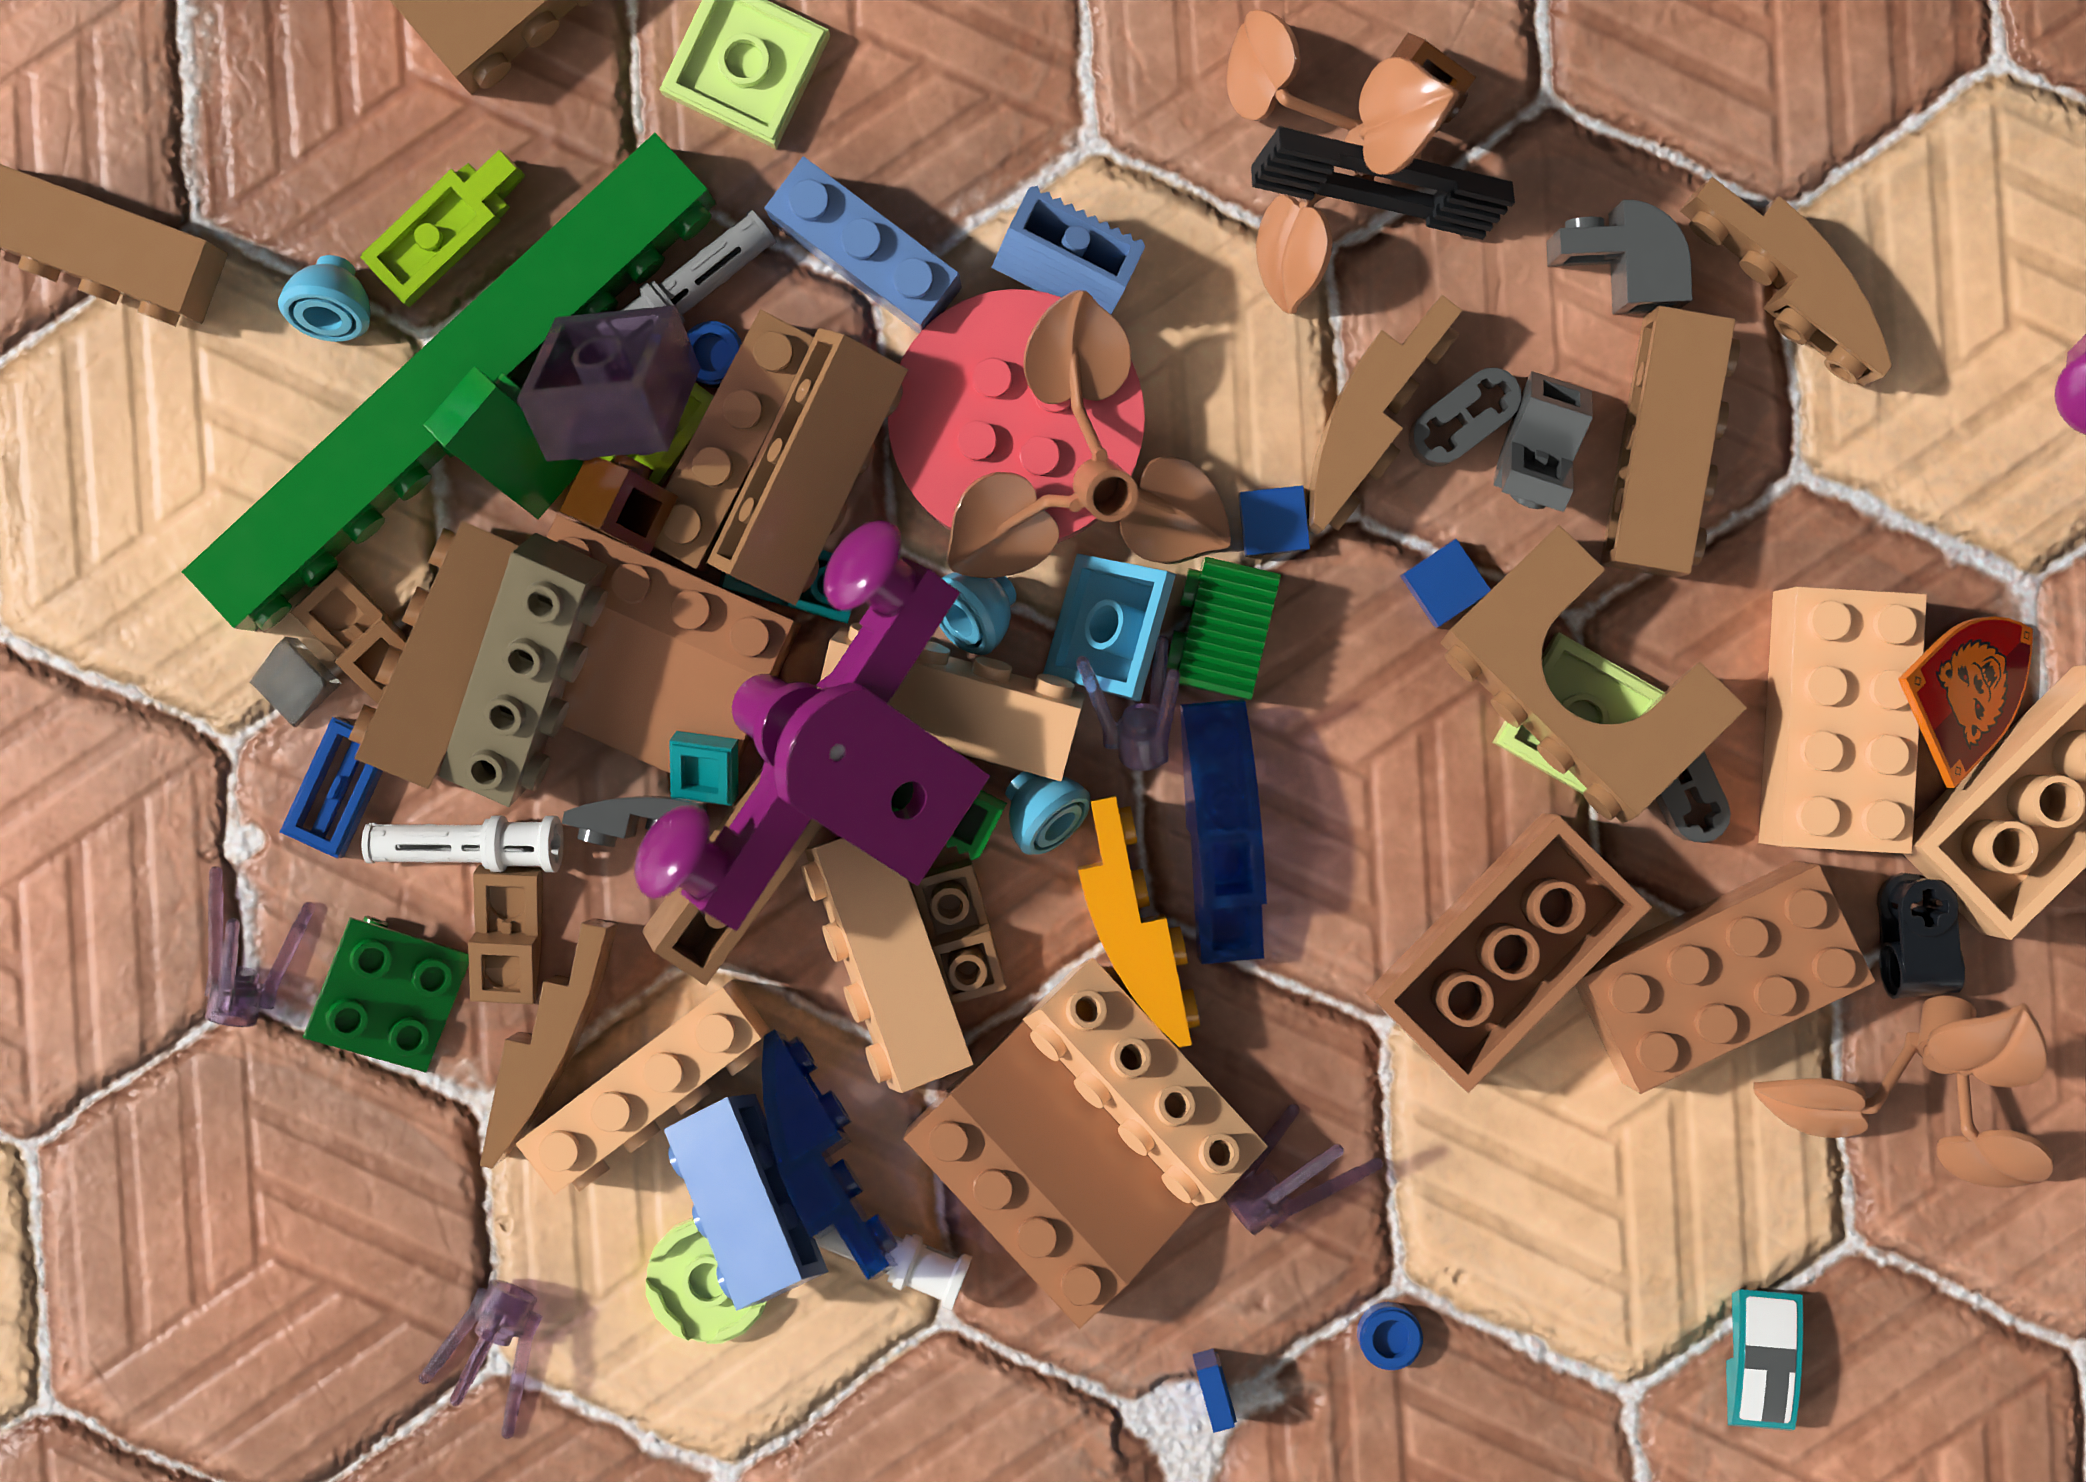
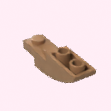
M1713 176L1692 194L1680 210L1682 214L1691 220L1689 226L1692 231L1705 242L1714 246L1722 244L1741 259L1739 262L1741 269L1755 281L1763 285L1773 284L1778 288L1763 309L1776 318L1774 325L1782 335L1797 344L1804 345L1808 343L1826 357L1824 361L1826 368L1836 377L1847 383L1856 384L1858 382L1864 386L1885 377L1892 368V363L1883 334L1871 306L1852 273L1831 245L1807 219L1780 196L1757 212Z
M1441 295L1402 345L1385 331L1381 330L1353 368L1338 395L1324 427L1313 463L1307 504L1308 530L1313 534L1318 535L1328 524L1338 531L1361 502L1353 492L1367 474L1378 480L1401 450L1392 442L1403 428L1383 412L1388 408L1394 414H1397L1420 386L1411 377L1425 358L1436 364L1459 336V333L1450 326L1463 310L1444 295Z

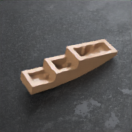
M595 918L581 923L571 976L555 975L543 981L533 1034L518 1032L505 1039L480 1166L492 1169L507 1158L515 1147V1143L521 1139L548 1101L578 1046L601 989L618 923Z

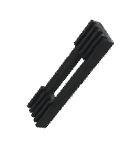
M1281 126L1277 128L1251 165L1252 187L1306 200H1312L1314 194H1319L1426 219V227L1481 240L1486 237V231L1490 232L1493 229V223L1500 221V214L1505 215L1507 213V206L1512 207L1515 203L1512 181L1415 158L1400 172L1392 175H1381L1372 172L1367 167L1363 156V146ZM1334 166L1437 190V192L1432 195L1334 172Z

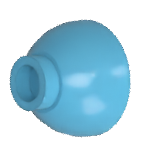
M322 256L317 260L316 265L307 266L295 273L283 287L278 299V307L284 318L300 332L316 339L331 342L348 341L362 336L370 325L371 310L368 295L361 282L355 277L354 266L339 256Z
M956 572L943 576L942 579L958 590L960 595L939 625L941 630L962 650L976 655L989 654L1000 644L1008 630L1011 619L1010 606L1016 601L1014 586L1006 576L977 578Z
M1025 771L1017 775L1010 782L1005 792V795L1011 801L1009 824L1015 842L1022 852L1028 855L1043 854L1058 847L1085 820L1090 808L1091 796L1089 791L1078 782L1064 776L1062 781H1057Z

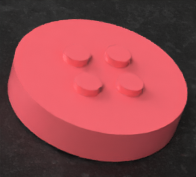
M1008 289L983 293L963 300L934 318L913 340L900 362V365L907 368L908 371L902 382L903 394L900 403L888 417L889 439L893 456L899 472L917 502L933 519L950 531L954 511L961 495L968 486L984 475L995 472L1019 474L1032 484L1037 499L1047 494L1071 496L1074 493L1073 479L1076 471L1084 462L1092 459L1089 446L1072 411L1071 399L1058 404L1043 403L1031 391L1024 374L1023 360L1028 338L1039 318L1051 305L1062 297L1034 290ZM1131 361L1127 378L1113 395L1098 401L1083 398L1084 408L1102 447L1108 453V459L1117 463L1130 476L1134 472L1141 450L1145 422L1141 385ZM1062 507L1045 509L1058 525L1059 540L1057 543L1076 536L1099 520L1086 507L1078 512H1072L1069 508Z

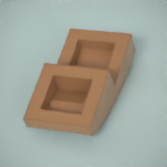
M339 565L293 607L290 613L337 657L335 663L378 704L387 686L375 681L390 645L403 650L408 637Z
M479 865L473 873L475 933L468 942L470 1001L534 1004L537 996L541 952L542 868L507 866L504 872H491L490 869H485L483 865Z

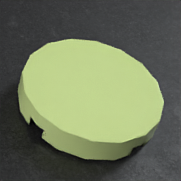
M693 1217L674 1225L654 1247L648 1262L647 1278L645 1279L646 1297L656 1319L674 1336L687 1341L692 1339L698 1342H706V1344H722L744 1334L762 1316L767 1301L736 1311L732 1299L728 1298L722 1291L716 1274L718 1264L708 1239L699 1232Z

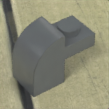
M1622 200L1608 214L1609 226H1604V218L1579 217L1565 221V228H1560L1546 241L1547 267L1610 264L1612 314L1650 313L1658 306L1680 309L1692 301L1691 258L1686 238L1677 223L1668 214L1649 203L1637 200Z
M1531 371L1521 394L1518 411L1512 416L1498 458L1493 486L1502 488L1503 493L1509 494L1516 502L1528 508L1543 509L1549 507L1564 512L1574 491L1573 461L1593 418L1592 390Z

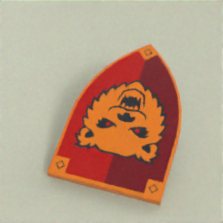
M1994 616L1973 618L1961 622L1943 634L1898 678L1947 788H1955L1994 748L2008 730L2018 711L2028 680L2033 644V629L2019 621Z

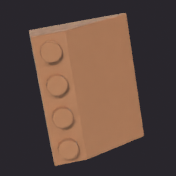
M557 514L547 538L608 565L600 588L608 591L607 600L596 623L592 627L586 626L581 644L588 647V654L573 683L567 681L562 700L569 702V708L562 725L670 773L669 740L676 731L738 739L739 765L751 737L742 732L734 722L732 715L734 696L739 687L753 676L760 674L779 676L801 624Z
M1022 1020L907 1126L903 1139L1068 1318L1081 1329L1133 1280L1199 1205L1195 1206L1192 1202H1183L1166 1187L1162 1180L1163 1170L1148 1154L1146 1156L1140 1155L1124 1142L1118 1132L1120 1124L1104 1107L1097 1108L1078 1092L1074 1085V1080L1076 1079L1074 1074L1060 1059L1058 1061L1051 1060L1036 1047L1030 1037V1033L1033 1030Z

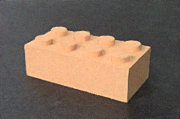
M1793 587L1773 591L1759 843L1782 847L1912 854L1919 725L1898 678L1923 655L1927 594Z
M2086 665L2073 666L2006 731L1994 748L1955 788H1948L1913 823L1912 854L1903 855L1927 879H1936L1950 886L1957 897L1958 911L1980 934L2012 940L2086 868Z

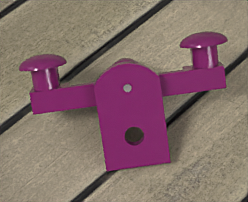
M873 521L858 527L839 544L828 563L824 578V590L829 603L838 610H849L862 603L870 606L859 622L862 625L861 629L832 673L816 685L804 682L788 684L777 676L760 674L749 678L739 687L733 699L732 715L737 727L754 739L756 748L765 761L759 783L729 827L724 825L714 842L708 839L710 830L709 818L706 811L701 807L683 805L668 811L660 817L645 835L636 856V883L644 895L649 898H661L680 887L682 889L680 893L697 908L733 930L738 931L811 819L822 824L918 886L990 775L888 704L960 595L958 590L929 568L905 557H902V559L898 558L901 549V534L894 524L887 521ZM912 781L914 793L911 801L905 808L893 812L891 800L895 790L903 783Z

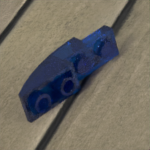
M1238 699L1180 704L1186 829L1191 834L1197 958L1201 964L1263 959L1262 905L1267 904L1266 876L1258 784L1246 701Z
M774 1029L766 1034L763 1039V1102L769 1138L786 1190L810 1238L821 1239L837 1229L867 1280H876L897 1266L890 1252L897 1248L898 1244L879 1214L869 1219L856 1196L862 1193L864 1189L846 1160L843 1158L834 1163L831 1158L832 1154L852 1142L843 1128L852 1121L832 1090L823 1095L809 1074L816 1070L818 1066L802 1040L796 1036L789 1041L786 1035Z

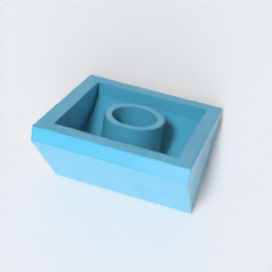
M1077 553L1043 674L1058 676L1079 686L1136 702L1140 701L1176 574Z

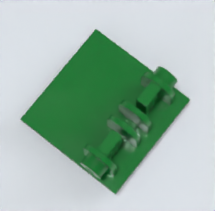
M364 916L363 921L350 917L303 1038L426 1073L469 966V953L388 929L389 924L375 917Z

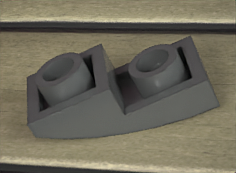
M634 796L609 799L564 811L561 824L579 828L577 836L579 840L615 847L617 837L626 839L636 836L640 816L647 818L645 829L649 830L660 817L676 807L695 805L706 811L708 802L669 796Z

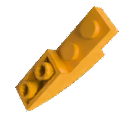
M1115 795L1090 800L1102 862L1078 866L1077 868L1086 904L1097 934L1115 971L1143 1011L1179 1048L1190 1046L1192 1043L1189 1028L1199 1027L1200 1020L1193 988L1181 991L1176 966L1188 964L1181 927L1169 928L1164 914L1140 918L1138 908L1150 906L1143 868L1132 871L1130 869L1126 846L1138 843L1131 807L1118 808Z

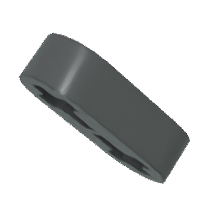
M1485 368L1472 375L1427 409L1412 424L1409 432V446L1414 456L1422 463L1432 467L1445 466L1461 457L1502 426L1518 411L1521 402V388L1516 378L1508 371L1500 368ZM1482 383L1487 389L1498 385L1503 390L1505 395L1498 401L1502 409L1500 414L1490 407L1473 418L1466 409L1482 395L1477 386L1478 384ZM1456 416L1463 427L1448 439L1452 450L1447 452L1442 446L1430 450L1424 442L1431 433L1426 424L1432 421L1435 426L1441 427Z
M1703 751L1682 772L1684 780L1679 781L1677 777L1656 798L1659 808L1672 832L1683 840L1701 843L1713 841L1721 836L1729 825L1731 815L1726 796ZM1687 789L1690 790L1697 803H1709L1711 805L1712 812L1704 816L1707 827L1703 830L1699 825L1686 824L1683 816L1691 811L1690 802L1684 792Z

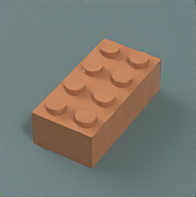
M1542 813L1365 994L1452 1080L1469 1093L1652 906L1559 815Z
M1793 861L1611 948L1575 986L1621 1082L1642 1094L1874 983L1875 980L1820 865Z

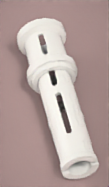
M495 815L491 816L490 819H485L483 825L368 823L365 825L362 833V855L367 864H374L375 862L482 863L484 868L490 869L491 872H504L507 866H541L544 872H558L563 857V828L558 816H545L542 822H508L505 816Z
M797 1194L819 1247L889 1275L887 1282L892 1283V1287L901 1291L904 1287L908 1286L942 1300V1308L952 1311L973 1258L972 1256L963 1253L958 1258L923 1244V1236L913 1233V1235L906 1234L904 1239L799 1197V1194Z

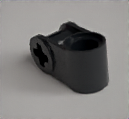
M1900 873L1891 876L1882 884L1877 896L1881 940L1879 968L1882 983L1888 996L1892 999L1959 993L1965 982V964L1960 948L1959 904L1956 894L1949 885L1936 879L1922 878L1911 873ZM1923 897V905L1914 907L1911 912L1912 903L1922 901ZM1936 900L1941 901L1943 905H1942V906L1937 905V901H1936ZM1892 903H1897L1898 909L1894 908Z

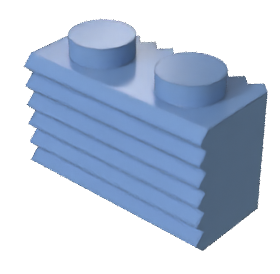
M1038 186L1029 187L991 268L1036 291L1046 292L1059 297H1063L1075 290H1085L1109 314H1112L1137 266L1145 245L1142 239L1134 241L1131 233L1122 235L1119 227L1110 229L1107 221L1099 223L1096 215L1087 217L1084 209L1075 211L1073 204L1064 205L1061 198L1052 199L1050 192L1040 193Z

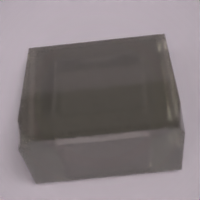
M284 637L274 647L250 681L293 727L299 726L341 684L298 638Z

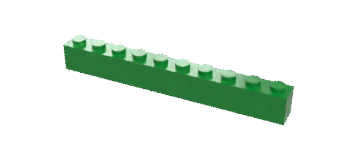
M654 132L181 572L234 629L256 631L260 628L262 631H265L276 625L290 612L292 605L288 601L305 585L314 587L321 583L337 568L339 562L335 557L352 541L355 544H360L374 535L385 522V518L381 515L399 498L406 501L419 493L432 478L428 471L446 454L449 457L455 456L443 447L424 426V423L475 365L493 381L503 372L525 391L522 384L539 368L546 371L558 364L572 347L568 341L586 324L591 328L599 325L596 321L601 317H609L618 305L615 297L631 282L635 281L636 284H641L652 277L665 261L662 254L680 237L684 241L693 238L708 224L712 217L709 210L717 204L709 190Z

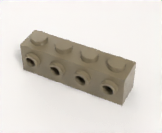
M538 533L532 535L511 552L439 777L507 807H510L526 789L535 791L539 787L550 763V756L543 754L548 736L553 738L558 733L568 712L569 702L562 700L567 681L571 683L575 681L588 654V647L581 644L586 626L592 627L596 623L607 600L608 591L600 588L608 566L607 564Z

